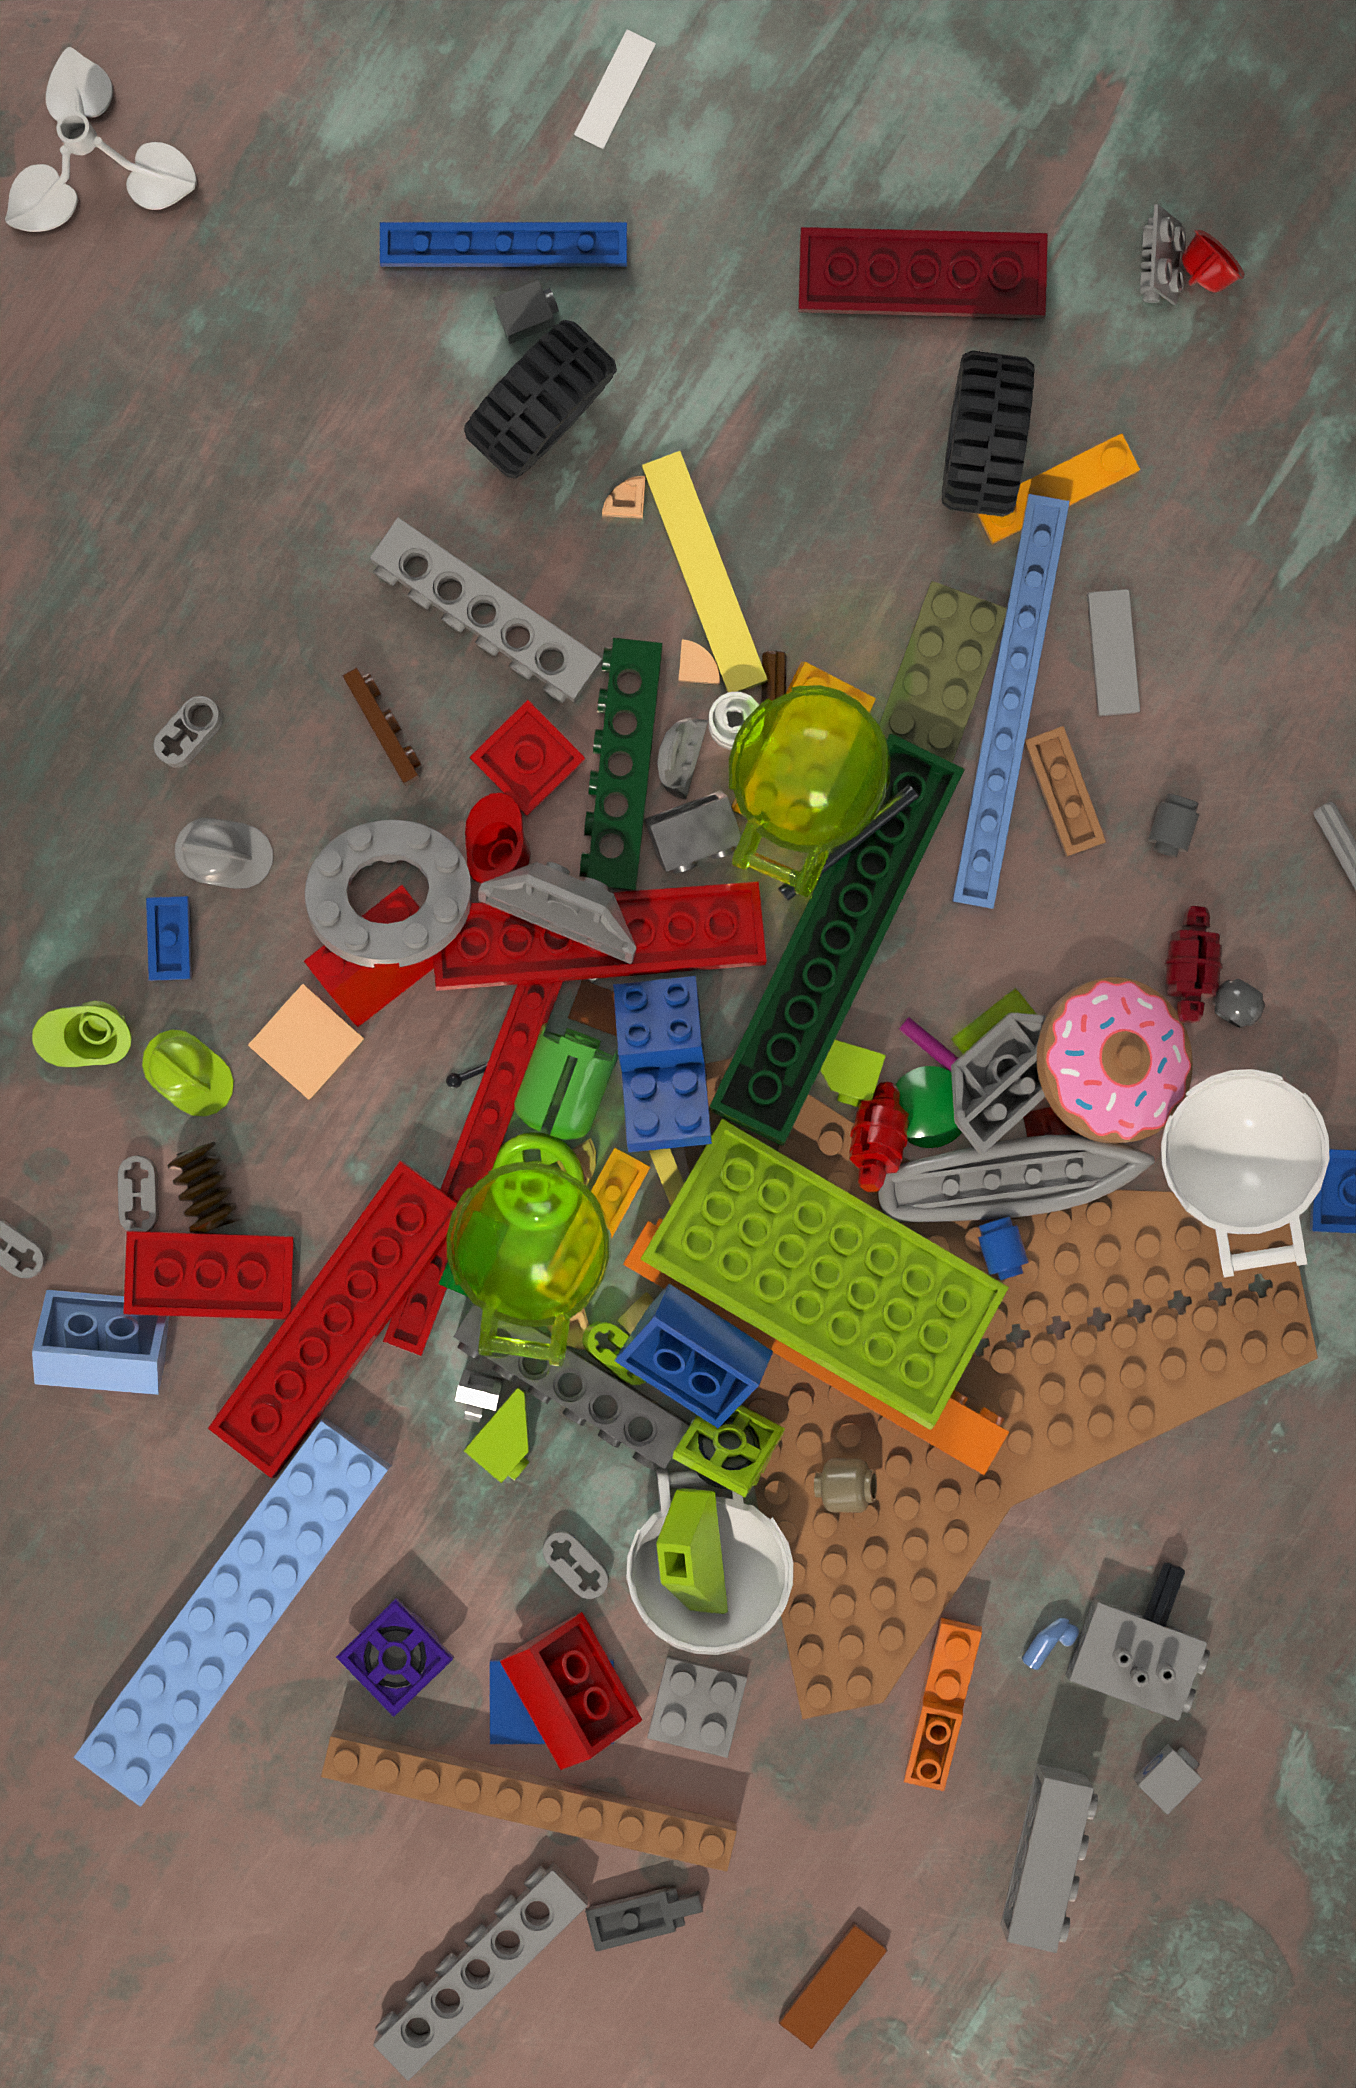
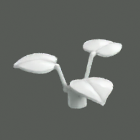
M67 47L56 62L46 89L47 109L50 115L58 122L56 127L57 134L64 143L60 148L62 154V174L59 176L53 167L45 164L31 165L21 171L15 178L9 192L5 221L13 228L29 232L47 231L64 224L72 216L78 203V196L75 190L65 184L70 177V155L72 153L75 155H86L95 147L101 149L127 170L132 171L127 178V191L135 203L146 209L158 210L175 204L195 189L197 184L196 174L188 159L179 150L166 143L150 142L143 144L136 152L134 164L104 143L100 137H97L95 129L86 117H97L106 111L112 100L113 85L107 73L99 65L85 58L72 47Z

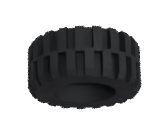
M562 320L542 336L495 385L488 396L483 399L464 426L466 439L506 477L518 478L549 451L605 389V386L617 372L615 360L577 323Z
M974 350L962 355L954 393L943 473L941 500L942 504L949 510L1001 517L1013 513L1024 466L1033 401L1035 368L1034 364L1026 357Z

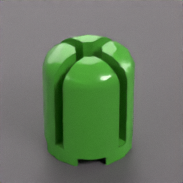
M549 1023L542 1024L538 1040L514 1102L515 1111L528 1127L540 1132L548 1117L570 1056L577 1058V1063L550 1136L559 1139L581 1138L592 1127L613 1068L616 1066L619 1058L618 1050L612 1056L599 1049L601 1043L599 1039L570 1028H566L564 1035L548 1032L546 1030Z

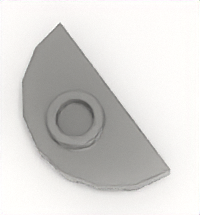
M687 717L676 722L666 732L659 747L657 765L660 780L666 791L677 798H687L708 720Z

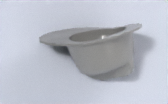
M199 818L188 823L179 833L175 843V859L180 870L190 879L216 886L246 889L259 884L269 874L273 864V849L268 838L255 827L216 818Z

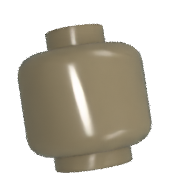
M829 1459L825 1463L822 1473L815 1474L816 1498H822L825 1508L830 1512L862 1513L867 1509L869 1503H874L876 1500V1471L869 1469L867 1462L862 1459Z

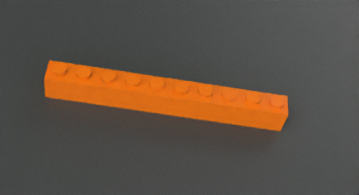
M659 1218L656 1224L649 1220L647 1221L623 1265L664 1289L668 1284H671L772 1350L775 1354L985 1475L1009 1434V1431L1001 1426L1004 1418L985 1407H982L979 1413L965 1405L968 1397L954 1389L935 1426L931 1430L640 1260L663 1219Z

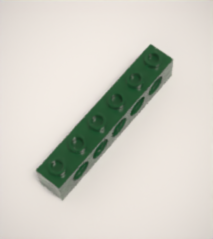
M613 638L612 648L604 647L602 672L609 673L608 689L600 688L597 713H604L605 717L603 730L595 729L593 754H600L599 771L591 770L588 795H596L594 812L586 811L584 836H591L590 853L582 852L579 877L600 881L611 890L636 891L663 649V643ZM634 673L639 676L642 683L638 691L627 694L619 689L617 683L623 674ZM623 713L632 715L637 721L636 729L628 735L619 734L613 728L615 718ZM624 754L632 760L633 766L628 774L617 776L609 770V762L615 755ZM620 795L627 800L628 809L625 814L620 817H612L606 813L604 804L610 796ZM608 836H616L624 844L622 853L616 858H607L600 852V843Z

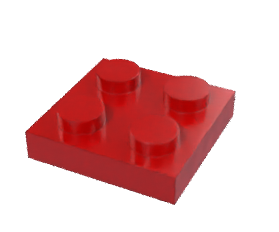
M529 700L515 711L469 757L504 794L511 796L519 804L520 810L527 817L586 760Z

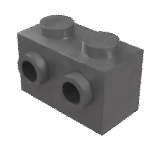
M721 790L644 819L659 863L666 872L673 870L674 873L688 871L697 866V860L710 855L712 859L728 856L735 852L734 846L744 843L728 796Z

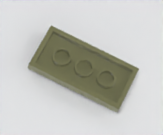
M931 581L874 737L886 741L891 733L953 763L1001 632L1007 608Z

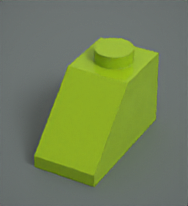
M834 1040L820 1072L830 1091L839 1093L837 1101L859 1108L862 1100H872L886 1055Z
M520 1385L464 1449L465 1453L500 1483L507 1476L515 1480L530 1463L525 1458V1455L530 1450L526 1390Z

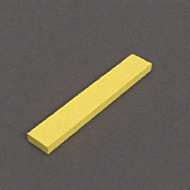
M681 451L643 464V472L727 693L742 692L766 683L768 681Z

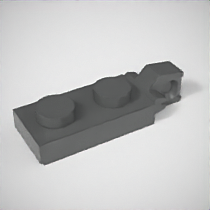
M664 1888L586 1908L585 1913L596 1952L676 1932V1928L685 1926V1916L701 1913L704 1907L699 1891L678 1896L676 1888L667 1890Z

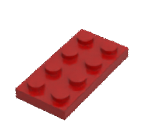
M127 1231L123 1314L287 1319L291 1313L293 1236Z

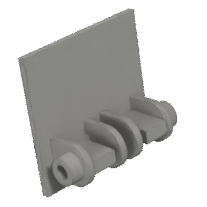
M1154 204V217L1148 218V224L1143 227L1142 248L1148 250L1142 251V257L1151 259V262L1141 263V269L1151 272H1141L1140 294L1144 295V302H1160L1161 295L1171 304L1177 305L1178 292H1182L1184 286V274L1182 268L1179 267L1180 251H1184L1186 247L1185 228L1181 226L1182 223L1159 204Z

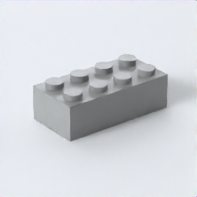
M1038 1763L1036 1765L1000 1923L1007 1942L1057 1953L1059 1941L1065 1943L1067 1940L1070 1917H1066L1068 1900L1073 1902L1076 1900L1080 1877L1075 1876V1869L1078 1860L1084 1861L1089 1843V1836L1084 1835L1087 1818L1094 1819L1098 1804V1795L1094 1794V1788L1085 1774Z

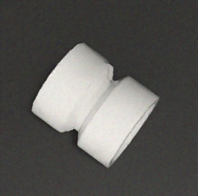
M728 692L721 695L713 703L709 712V731L712 739L719 746L728 750L744 749L757 739L762 726V712L759 704L750 695L743 692Z

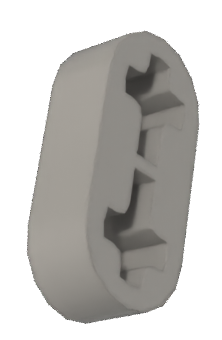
M136 1155L128 1157L119 1166L118 1212L120 1224L127 1231H149L154 1228L158 1220V1173L153 1161L146 1156ZM135 1162H140L141 1169L148 1170L149 1173L148 1178L141 1179V1192H135V1180L127 1178V1170L134 1169ZM135 1197H141V1208L143 1211H149L150 1215L149 1219L142 1220V1227H136L135 1220L128 1219V1212L135 1210L136 1207Z
M0 1219V1238L8 1243L6 1248L0 1245V1266L19 1278H32L39 1275L44 1270L47 1260L44 1249L14 1226ZM13 1248L22 1253H26L30 1249L33 1250L35 1254L32 1259L37 1263L35 1268L26 1267L21 1270L18 1267L21 1263L20 1258L11 1253Z
M559 1530L548 1535L542 1550L547 1564L580 1597L594 1599L601 1596L607 1589L609 1580L608 1572L604 1565L569 1531ZM557 1540L559 1543H563L567 1540L571 1543L568 1551L576 1560L572 1565L563 1556L557 1559L552 1557L551 1554L554 1551V1547L551 1543ZM581 1565L588 1573H592L594 1570L598 1571L600 1575L597 1578V1582L600 1586L597 1589H594L592 1586H588L585 1589L582 1588L580 1584L583 1577L575 1568Z

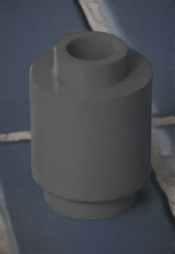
M1167 794L1165 802H1160L1148 838L1150 842L1155 843L1154 851L1177 858L1179 851L1188 852L1199 818V814L1196 813L1199 803L1175 794Z

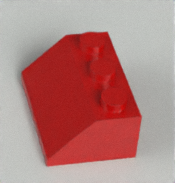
M400 885L361 917L370 922L389 924L407 919L417 913L421 907L403 885ZM325 945L304 960V963L328 994L357 1027L364 1024L434 969L433 956L421 962L400 967L399 963L375 964V968L365 967L337 956Z
M583 1612L572 1616L531 1639L500 1660L502 1667L560 1770L591 1759L643 1721Z

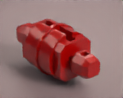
M892 1082L879 1083L872 1100L861 1101L856 1113L854 1126L851 1129L850 1137L852 1140L849 1160L859 1168L858 1182L860 1187L866 1192H878L884 1184L886 1174L896 1173L899 1170L904 1148L907 1146L908 1137L906 1134L909 1114L899 1105L900 1092L898 1087Z

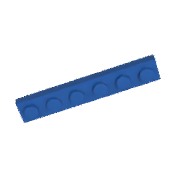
M380 222V266L627 267V222Z

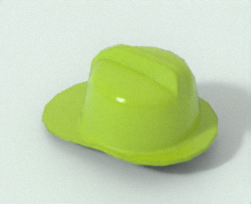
M94 1000L84 1002L76 1007H65L48 1011L36 1022L33 1028L32 1042L36 1052L45 1061L58 1067L107 1065L116 1063L126 1056L131 1047V1032L124 1015H120L112 1005Z
M168 1030L159 1033L147 1045L143 1053L142 1062L145 1078L154 1089L177 1108L189 1115L205 1117L217 1113L227 1105L233 1094L234 1083L230 1068L221 1057L198 1038L186 1031Z

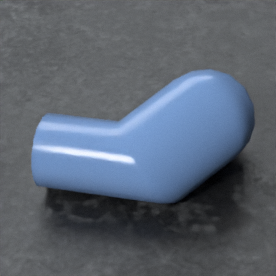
M1056 1619L1036 1635L1022 1656L1023 1662L1030 1668L1039 1670L1058 1641L1064 1646H1071L1079 1634L1078 1627L1070 1624L1069 1619Z

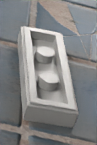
M1129 589L1087 593L1098 717L1140 713Z

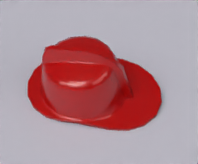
M1194 230L1196 234L1184 251L1181 259L1185 269L1191 275L1187 282L1190 286L1198 283L1206 290L1217 293L1235 281L1244 278L1245 273L1238 261L1218 240L1203 230Z
M501 792L491 793L481 798L473 806L466 820L465 841L469 874L474 881L482 884L529 865L531 851L530 845L524 836L519 804L511 796Z

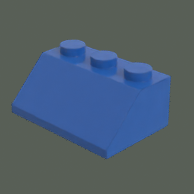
M668 1284L649 1305L617 1354L615 1362L719 1428L760 1385L773 1351L676 1287Z

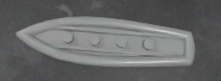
M1043 1135L996 1142L982 1155H979L974 1147H969L900 1164L899 1170L896 1173L886 1174L884 1184L878 1191V1198L882 1212L897 1222L970 1221L1003 1219L1009 1216L1011 1218L1032 1216L1083 1205L1108 1195L1134 1180L1154 1164L1155 1158L1126 1144L1102 1143L1081 1135Z

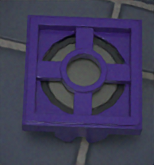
M396 1597L336 1658L394 1717L454 1659V1656L440 1643L435 1631L432 1628H428L419 1615L414 1612L411 1613Z

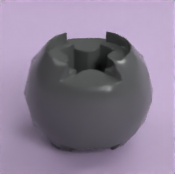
M1240 979L1223 982L1216 989V996L1212 1000L1215 1006V1013L1238 1028L1254 1025L1261 1018L1265 1008L1263 994Z

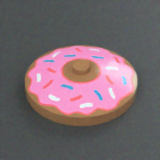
M1108 977L1083 983L1073 988L1052 1007L1042 1025L1038 1039L1037 1070L1044 1095L1057 1116L1073 1131L1088 1139L1116 1144L1150 1137L1166 1126L1169 1115L1172 1116L1177 1107L1187 1097L1185 1093L1189 1091L1193 1070L1192 1049L1187 1030L1183 1022H1180L1178 1013L1160 993L1141 982L1128 978Z

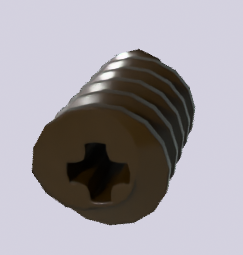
M215 1142L176 1154L177 1157L167 1165L170 1170H182V1173L173 1180V1184L187 1186V1189L178 1198L179 1201H192L193 1203L183 1212L185 1217L198 1218L189 1227L190 1232L204 1233L241 1220L228 1218V1215L237 1208L236 1203H223L222 1201L232 1190L230 1187L217 1186L227 1175L226 1172L212 1171V1168L221 1161L220 1156H207V1152L216 1145Z

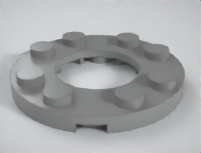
M405 820L369 822L355 826L332 840L316 857L309 870L305 885V903L308 918L320 941L337 956L354 964L375 968V964L399 963L400 967L408 966L435 955L445 948L461 931L471 908V879L468 866L461 852L440 832L423 824ZM380 860L388 863L399 860L407 861L408 864L418 867L427 878L429 890L425 903L417 913L400 922L383 924L366 920L357 915L350 906L347 897L350 883L360 869L367 865L371 866L373 862Z

